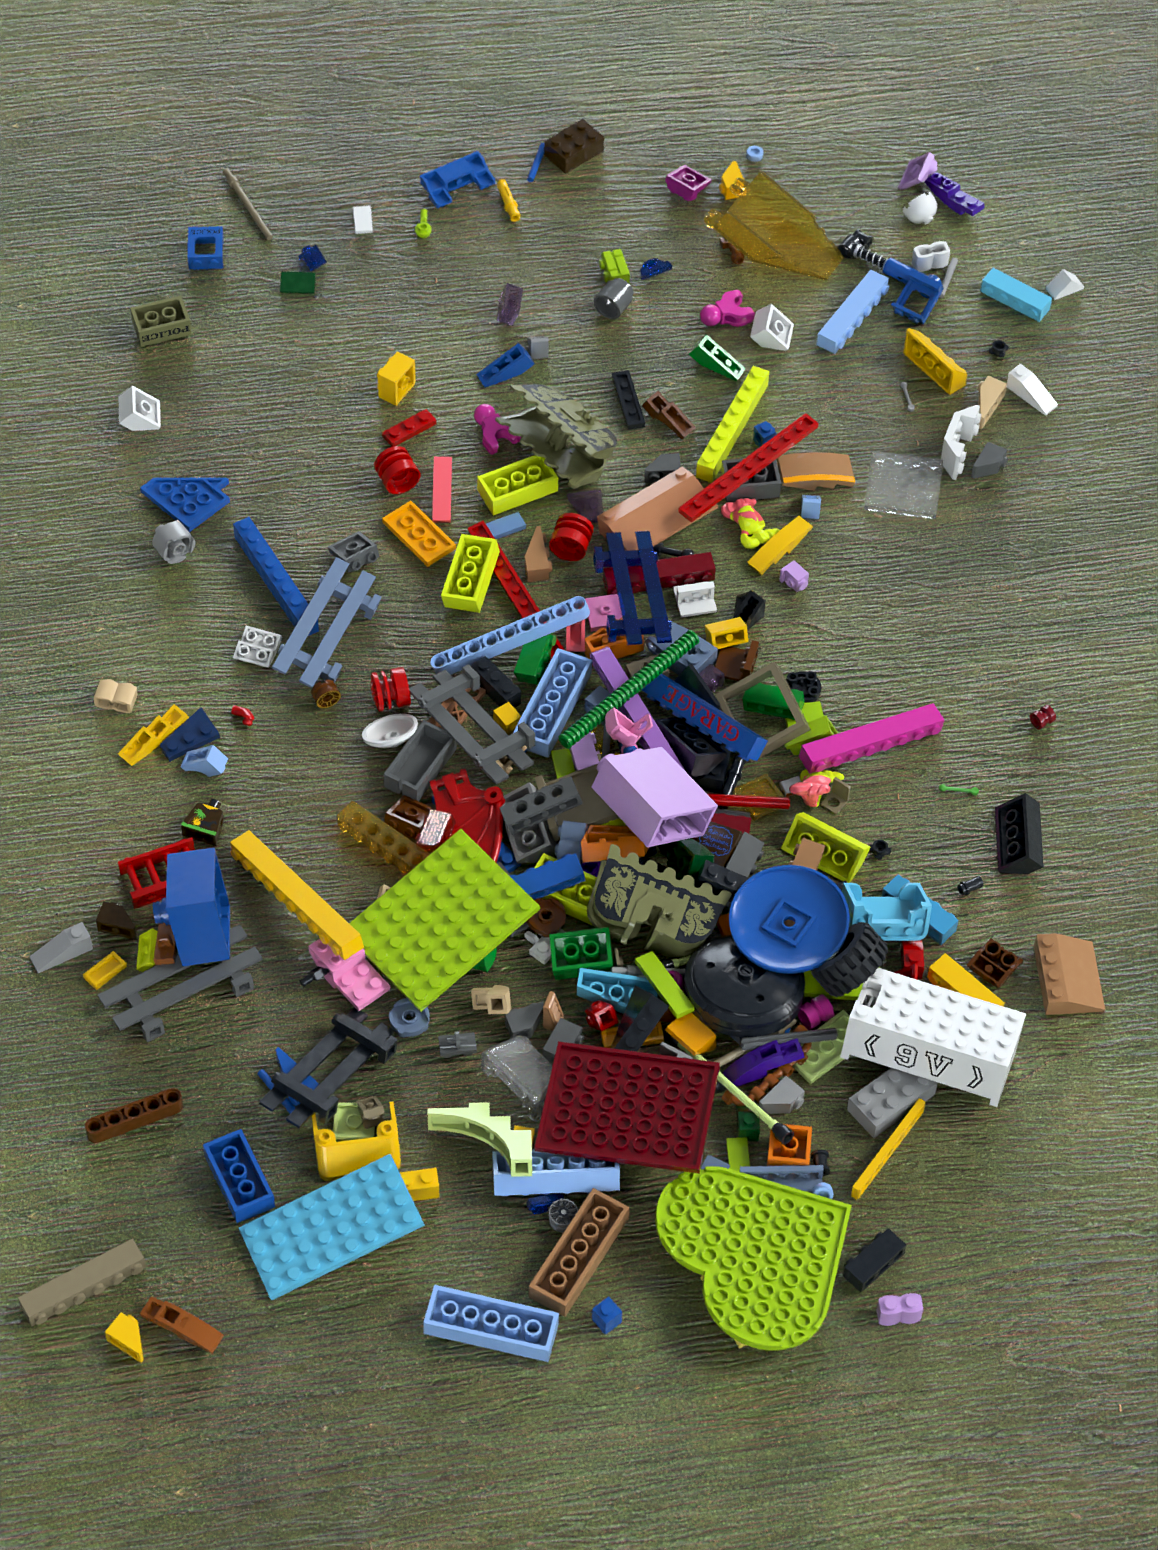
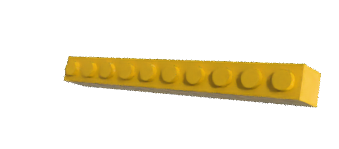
M250 830L230 842L232 857L236 861L239 860L246 871L250 870L257 881H261L267 891H272L279 902H283L291 913L294 912L301 923H306L309 930L313 934L316 933L323 944H328L336 956L339 955L342 959L346 960L364 948L361 934Z

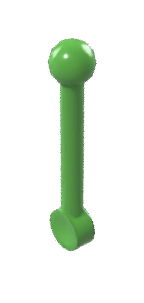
M944 784L939 786V790L942 792L945 790L967 792L974 796L979 793V789L976 787L965 789L948 787Z

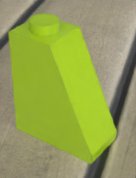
M827 716L807 722L811 730L784 744L786 749H790L793 755H799L802 745L838 734Z

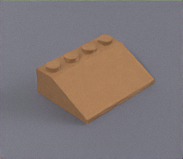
M1057 933L1037 934L1034 943V953L1045 1015L1105 1012L1093 942Z

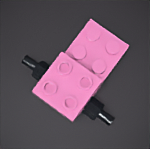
M320 939L309 945V953L317 967L299 980L303 987L324 976L327 982L334 989L337 988L358 1011L390 990V985L365 959L364 949L344 960L339 955L336 956L330 946L323 944Z

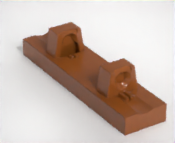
M164 922L158 926L154 963L155 965L175 964L176 942L171 925L166 926Z

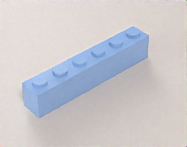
M870 270L820 330L817 346L834 354L839 348L842 349L846 339L851 338L855 328L860 327L864 317L869 316L873 306H877L882 295H886L888 292L889 278Z

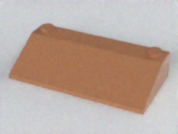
M682 466L597 516L599 533L633 559L718 508V505H714L692 523L678 512L680 506L704 489L697 478Z

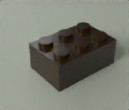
M584 119L579 120L544 141V156L565 174L604 152V136Z

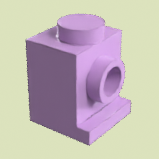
M792 561L780 570L779 581L781 583L785 581L788 587L798 592L807 587L809 573L796 561Z

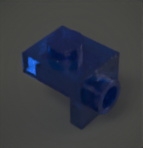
M310 245L306 246L298 256L300 260L304 259L311 272L327 263L317 245L312 247Z

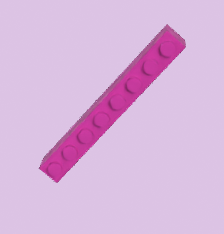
M932 703L804 744L801 747L799 758L809 774L821 772L832 766L836 767L848 761H855L863 756H870L897 745H904L907 742L920 740L931 734H938L941 732L944 718L935 704Z

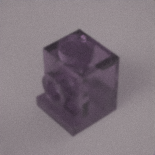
M709 664L700 673V676L711 692L724 685L725 674L713 665Z

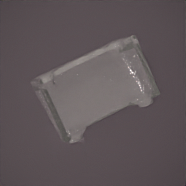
M521 1035L503 1041L482 1052L481 1070L487 1076L490 1074L494 1078L498 1076L522 1099V1106H527L531 1110L529 1117L535 1123L538 1122L542 1116L553 1065L531 1045L530 1040L526 1036Z

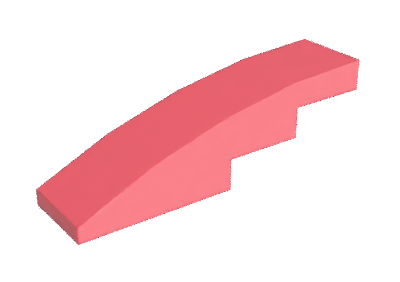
M434 457L432 521L451 523L452 457Z

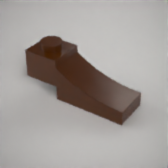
M659 391L642 405L653 419L660 420L676 433L681 440L696 428L673 401L669 403Z

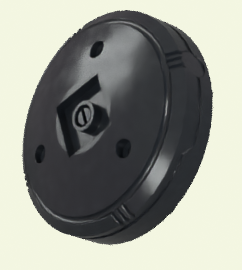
M732 935L717 937L704 943L702 947H699L691 955L687 962L683 992L694 1006V1012L692 1013L702 1023L717 1032L736 1037L766 1036L789 1025L796 1018L802 1007L805 991L804 972L778 973L754 964L741 953Z

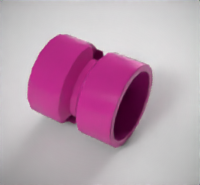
M820 994L813 998L810 1003H804L797 1016L802 1025L811 1030L820 1025V1021H827L834 1017V1009L827 997Z

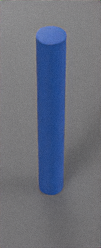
M544 143L540 144L527 178L529 182H533L544 155Z
M261 1069L257 1075L271 1090L274 1087V1084L271 1082L272 1079L264 1069ZM288 1098L281 1103L289 1113L295 1109Z

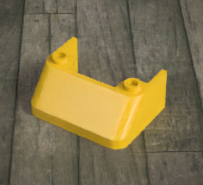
M389 1102L390 1120L381 1122L377 1126V1137L336 1142L333 1131L317 1129L316 1114L312 1115L318 1173L321 1179L335 1181L388 1154H391L399 1170L401 1157L394 1102Z

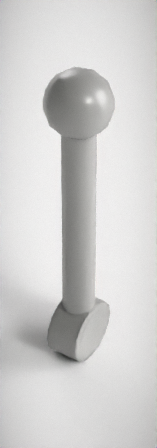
M901 382L900 387L903 388L908 403L907 409L909 412H913L915 406L911 403L906 388L907 383Z

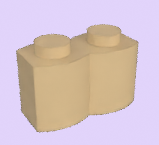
M102 679L94 696V704L102 709H114L118 712L131 713L138 695L137 687L131 683H117L112 679Z

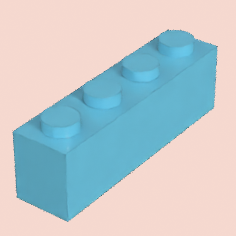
M992 268L982 280L980 292L1038 322L1050 310L1052 302L1050 296L995 268Z

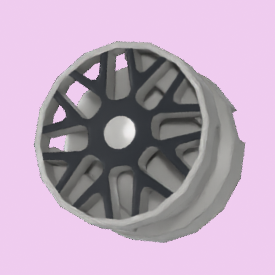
M560 1199L551 1205L549 1209V1223L555 1231L565 1232L578 1212L576 1204L567 1199Z

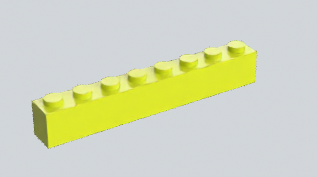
M756 366L752 367L697 462L696 478L713 483L722 467V460H726L765 392L769 382L770 371Z

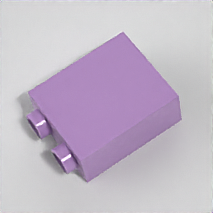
M662 747L647 750L639 748L631 753L620 755L608 754L597 765L598 774L592 788L646 847L694 838L705 834L718 805Z

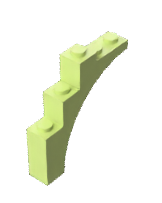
M490 1102L469 1103V1108L428 1109V1130L449 1131L475 1137L495 1148L505 1158L510 1167L511 1177L532 1176L531 1130H511L510 1116L490 1117Z

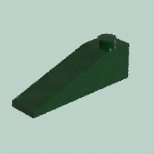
M692 838L658 845L661 853L665 854L668 859L666 863L668 868L675 870V878L677 880H682L684 876L690 875L695 883L698 871L706 860L714 863L715 855Z

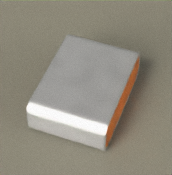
M799 776L779 783L785 797L796 795L789 791V787L801 782Z

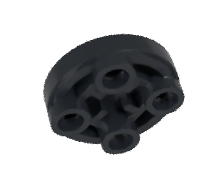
M800 671L791 672L787 675L786 681L790 689L803 691L804 703L818 700L822 687L815 672Z

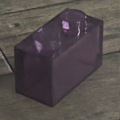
M506 283L499 297L497 321L513 326L520 313L523 288Z

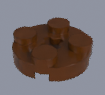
M538 898L534 900L540 906V910L526 921L530 929L546 938L550 937L549 934H556L561 931L566 919L564 906L554 898ZM542 914H550V919H543Z

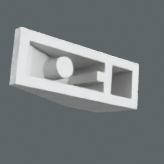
M1019 364L1008 373L1007 388L1045 416L1057 407L1056 401L1034 373Z

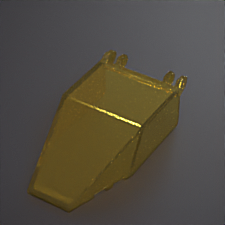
M760 171L751 183L740 177L736 178L735 184H731L729 188L734 195L739 197L724 216L716 209H711L709 211L710 216L706 215L704 217V221L709 228L716 230L752 262L827 280L844 259L833 241H829L824 234L826 231L823 227H819L815 221L816 217L763 171Z

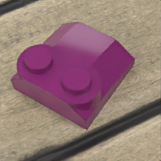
M683 165L666 176L665 182L670 192L678 194L686 201H692L697 198L698 192L712 182V179L707 178L687 165Z

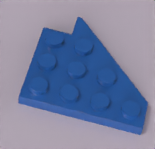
M153 478L140 487L142 494L174 520H179L189 532L230 502V498L221 491V489L229 484L228 478Z

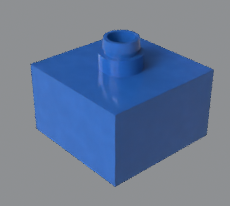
M215 847L167 854L166 898H162V902H153L155 923L163 924L165 922L166 926L171 925L182 966L230 960V903Z

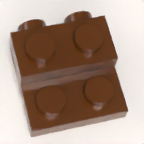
M403 795L386 812L383 825L390 831L402 833L408 839L418 840L426 832L427 825L436 817V809Z

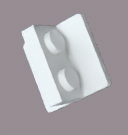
M713 581L673 587L681 617L717 612L714 601L715 586Z

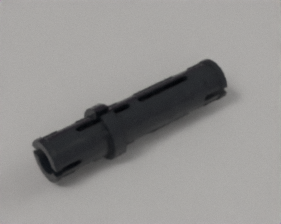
M739 756L734 757L731 769L727 771V779L721 794L733 795L737 782L741 780V772L746 760L740 758V761H738Z

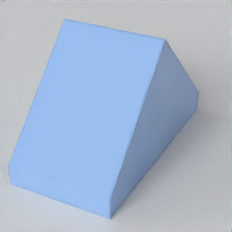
M802 495L801 517L819 519L821 497Z

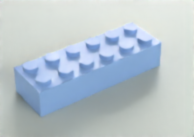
M557 648L518 724L525 722L535 732V746L530 749L527 748V751L549 757L592 674L591 659ZM518 724L513 733L518 731Z
M532 1150V1176L511 1177L510 1167L505 1158L498 1151H492L494 1196L569 1194L572 1192L590 1193L593 1188L606 1192L620 1190V1168L617 1162Z
M434 1285L423 1323L424 1334L549 1362L559 1324V1313Z

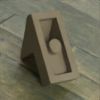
M376 1096L356 1101L364 1128L378 1126L384 1121L382 1115L385 1114L383 1105Z

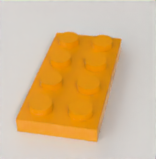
M411 500L382 518V523L427 567L456 550V544Z

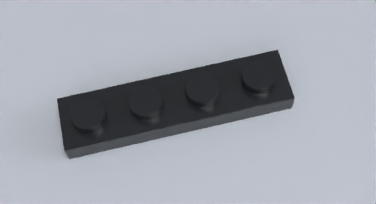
M630 371L613 372L612 380L627 429L645 427V420Z

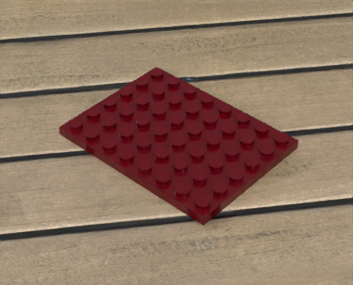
M558 1041L536 1138L535 1151L700 1174L720 1063Z

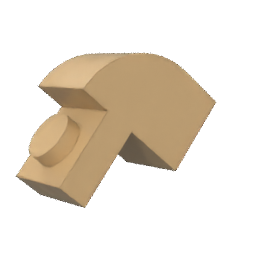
M494 985L492 988H473L471 990L473 1010L488 1009V1014H508L510 1012V991L507 986Z

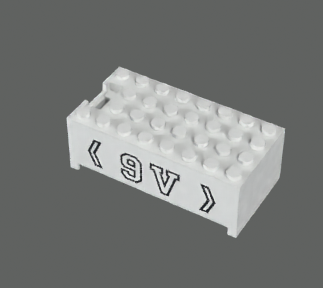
M877 968L876 972L866 982H863L862 990L849 1017L840 1058L848 1060L849 1055L866 1059L991 1099L989 1105L997 1107L1016 1053L1026 1014Z

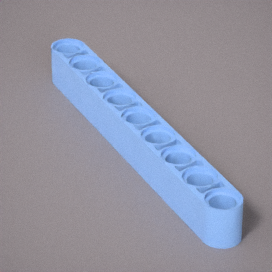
M582 596L573 597L438 653L431 658V666L436 674L444 670L450 675L461 671L462 667L468 664L471 666V664L483 656L490 659L582 621L589 616L590 609Z

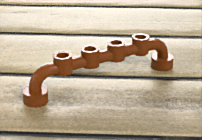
M801 1024L793 1032L808 1031V1029ZM812 1042L804 1043L801 1047L805 1058L779 1066L772 1074H768L758 1087L755 1086L750 1091L748 1098L759 1103L766 1096L764 1091L768 1088L772 1090L780 1082L778 1079L782 1075L790 1077L794 1072L792 1066L795 1063L803 1065L808 1059L806 1053L811 1049ZM728 1089L722 1096V1100L727 1105L733 1103L736 1106H745Z

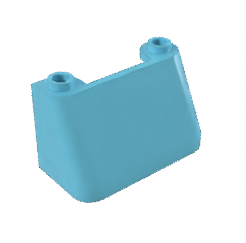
M843 883L842 893L846 898L850 914L849 927L858 922L868 923L884 941H918L926 937L932 905L920 883H907L903 885L899 891V897H862V889L858 884Z

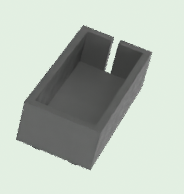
M423 720L384 773V787L397 794L402 792V796L405 795L419 801L430 787L429 781L437 777L456 751L457 743L444 729Z

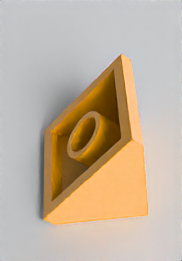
M693 1013L675 1019L665 1029L693 1056L713 1051L716 1048V1034Z

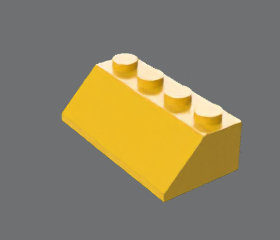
M910 328L907 329L903 354L949 395L966 386L967 373L963 368H960L952 358H949L921 332Z

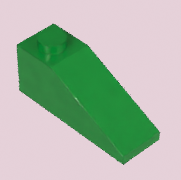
M707 334L695 344L688 354L701 366L734 381H737L746 369Z

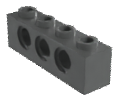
M569 776L560 779L554 784L544 786L531 794H526L513 802H508L500 807L509 831L513 835L579 806L583 802L572 777Z

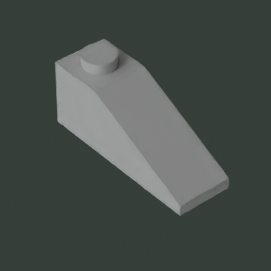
M83 922L63 930L29 956L37 973L43 972L93 950L91 937Z

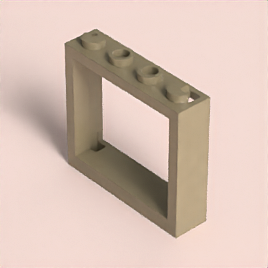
M775 661L715 694L720 703V711L734 719L726 701L772 675L774 676L796 724L768 738V742L759 758L811 730L780 667Z

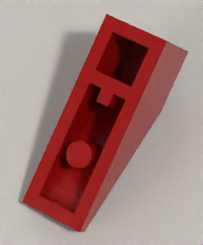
M922 940L900 941L902 969L916 964L918 965L917 979H922L924 971Z

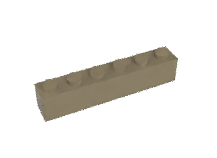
M132 1238L18 1297L20 1307L31 1327L36 1324L40 1325L48 1318L62 1314L67 1308L83 1303L86 1298L98 1295L112 1285L120 1284L131 1275L139 1274L146 1268L145 1259Z

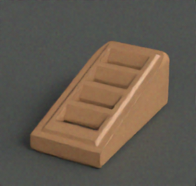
M550 991L543 1006V1028L553 1031L560 1018H564L555 993Z

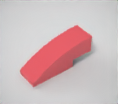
M585 619L566 627V651L585 652Z

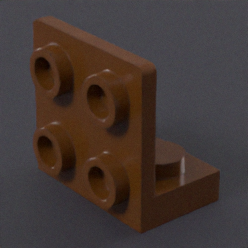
M752 640L750 647H746V650L731 646L721 648L713 675L734 681H740L751 675L758 656L759 641Z

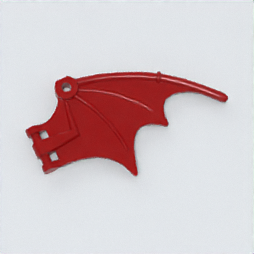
M466 768L461 769L456 774L450 773L442 776V779L429 781L435 798L436 817L431 830L415 844L416 847L442 845L457 831L462 829L497 863L503 831V815L500 807L505 803L502 790L496 786L490 787L486 791L474 787L470 783ZM463 779V783L457 784L458 780ZM445 786L446 789L439 791V787Z

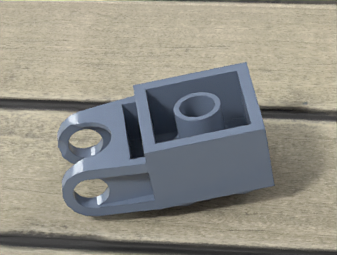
M666 620L662 623V630L668 638L659 639L650 636L645 641L646 646L654 655H658L678 640L679 637H682L689 629ZM699 637V644L691 648L689 652L679 658L669 669L680 675L688 665L692 664L702 677L717 662L718 648Z

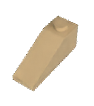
M989 375L978 386V391H980L978 397L979 413L982 414L978 425L981 430L1005 396L1007 383Z

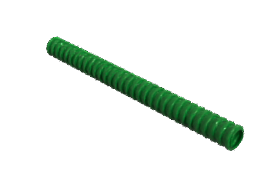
M688 630L682 637H679L666 650H663L662 653L656 656L654 660L647 663L646 666L631 676L629 680L619 686L617 690H614L613 693L593 707L584 717H581L565 730L563 734H560L558 738L561 745L570 749L576 742L584 738L593 728H596L597 725L605 720L606 713L612 708L618 710L626 701L633 698L651 681L661 675L663 671H666L679 658L689 652L691 648L699 644L698 635Z

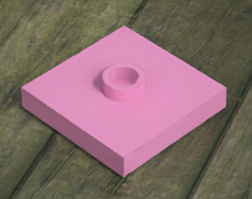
M620 594L585 598L590 609L588 621L591 632L598 631L602 627L605 629L612 624L613 620H619L625 616Z

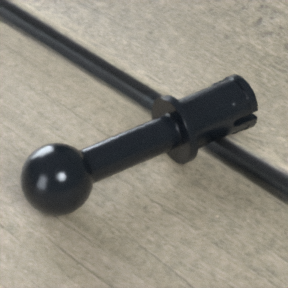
M663 542L646 551L657 554L659 557L662 554L675 557L695 554L689 548L681 551L664 547Z

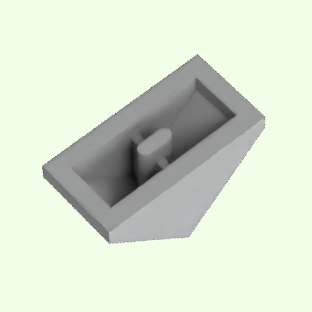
M527 337L531 358H548V337Z

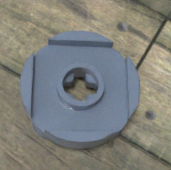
M407 998L401 999L393 1005L394 1008L390 1011L389 1021L392 1029L397 1032L398 1036L402 1038L413 1037L428 1029L430 1021L428 1007L420 1012ZM410 1014L411 1017L415 1016L413 1020H406V1015Z

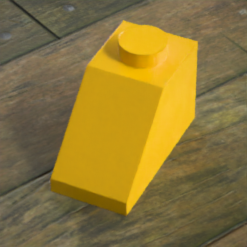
M733 161L722 175L721 184H719L720 193L724 195L726 200L745 196L746 183L736 161Z
M120 1313L105 1331L106 1339L109 1343L142 1363L144 1358L138 1321L131 1315L126 1316Z

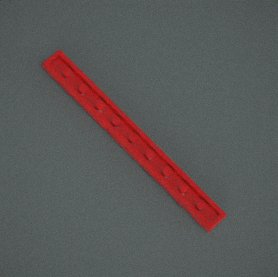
M805 413L680 506L678 512L692 523L816 430L819 423Z
M484 520L467 528L472 536L495 539ZM498 544L500 552L493 571L522 619L539 612V608ZM557 637L556 644L551 649L550 661L557 648L564 650Z

